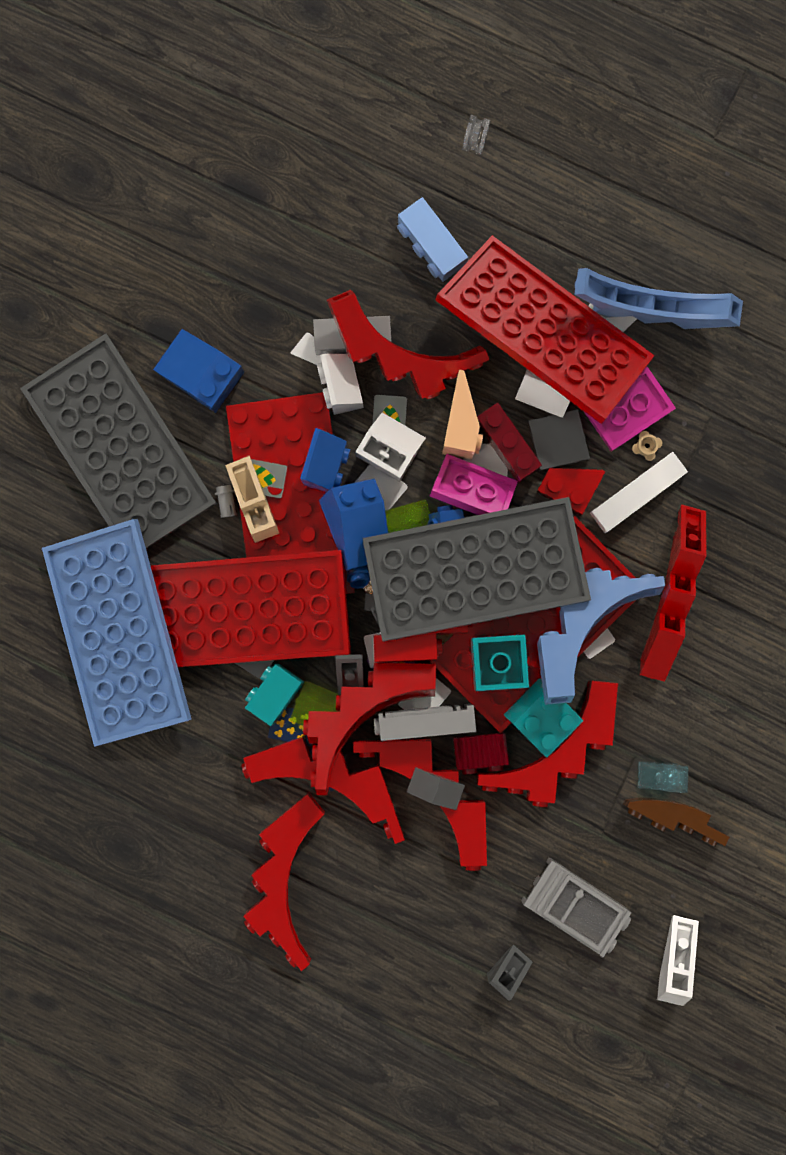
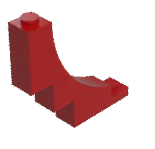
M681 504L678 511V527L673 537L665 587L649 638L640 659V675L665 682L685 638V619L696 597V579L706 558V511Z
M304 736L244 757L245 763L241 764L245 778H250L251 783L278 777L311 780V772L316 771L317 761H312ZM341 750L330 776L329 787L353 801L373 824L386 819L387 823L383 824L388 839L393 838L395 844L404 841L405 837L379 764L350 774Z
M431 739L353 742L354 753H359V757H375V752H380V767L398 772L409 779L412 778L415 767L459 782L457 769L432 770ZM460 800L456 810L440 806L453 828L459 851L460 866H465V870L469 871L481 870V866H487L485 801Z

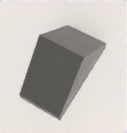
M415 767L407 793L431 804L456 810L465 785Z
M512 945L487 973L488 981L507 1000H511L533 962L515 945Z

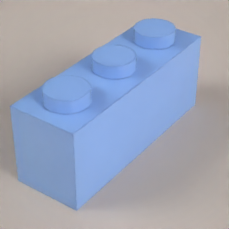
M423 197L398 214L397 228L404 238H410L413 242V250L418 257L426 259L429 263L427 267L435 278L439 277L444 282L467 263L468 256Z

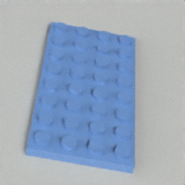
M132 519L43 547V555L94 747L192 720L138 519Z

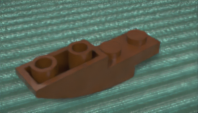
M660 798L625 799L623 805L629 808L627 813L640 820L643 815L652 820L650 825L665 832L666 828L674 831L678 822H680L678 828L691 835L694 830L703 835L701 840L716 847L717 843L726 846L730 838L707 825L711 815L677 801Z

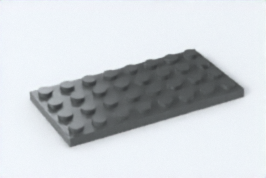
M107 334L102 335L20 388L108 526L138 519L146 549L217 504Z
M569 497L362 538L383 642L591 601Z

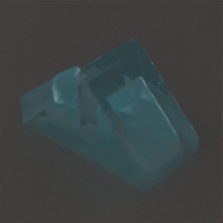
M639 762L638 788L687 793L688 766L678 765L677 763Z

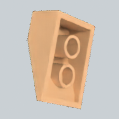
M459 370L442 454L472 460L474 453L479 454L483 435L478 434L480 426L465 372Z

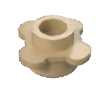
M642 431L639 434L637 444L632 446V451L635 454L645 456L647 461H652L656 457L655 452L662 446V440L650 435L647 431Z

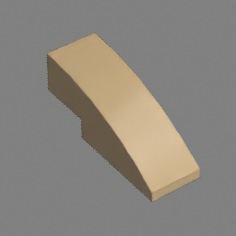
M250 456L225 465L255 543L279 534Z

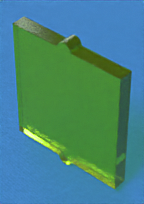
M305 681L299 698L295 699L296 705L290 721L303 725L304 719H308L309 711L340 712L336 711V695L338 694Z

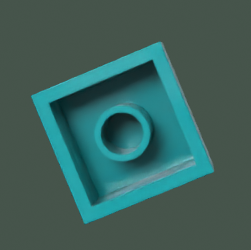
M525 635L471 638L475 691L529 688Z
M275 664L274 667L268 666L260 677L263 683L259 688H253L245 699L248 702L245 709L269 726L274 725L304 683L303 680L280 664Z
M540 678L504 714L546 758L583 722L581 717L567 703L545 705L542 679Z

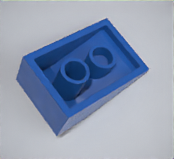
M181 329L153 369L214 413L218 411L244 374L242 366L183 329Z
M375 478L331 488L319 500L337 549L342 550L343 564L346 571L368 565L362 538L388 533L384 501Z

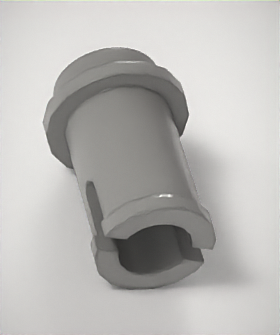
M231 485L216 487L217 492L214 494L218 496L221 518L236 516L233 498L235 491L232 490Z

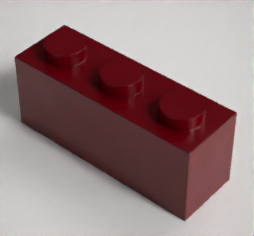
M498 402L477 416L479 429L514 479L518 481V484L541 468L542 464Z

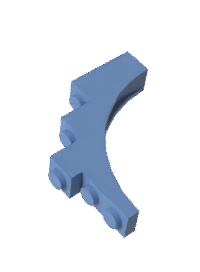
M588 268L578 269L575 281V295L591 303L594 306L593 311L606 318L633 316L643 323L673 322L683 329L740 326L743 301L732 293L693 294L650 289L608 278Z
M593 568L585 572L591 601L562 606L559 611L562 634L556 631L546 632L543 636L539 637L537 643L545 705L572 702L575 696L574 673L577 656L583 641L591 629L607 614L621 605L639 598L660 595L665 587L664 576L655 577L654 574H646L640 578L630 579L628 576H620L612 580L610 570L603 571L601 568Z

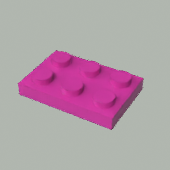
M646 367L602 424L586 412L584 413L612 452L676 408L649 368Z
M446 454L430 497L476 515L508 509L518 481Z

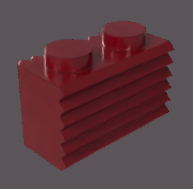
M504 732L453 738L456 769L462 770V774L478 773L477 768L488 767V771L503 770V765H509L506 735Z

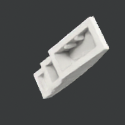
M672 452L590 512V514L603 532L607 533L688 471L674 452Z

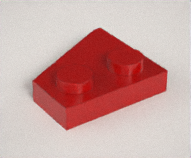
M549 468L537 492L551 500L569 497L572 511L583 515L605 471Z

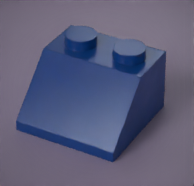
M315 428L300 477L304 486L328 492L331 488L341 486L343 474L339 472L342 463L347 464L351 449L347 448L346 440Z

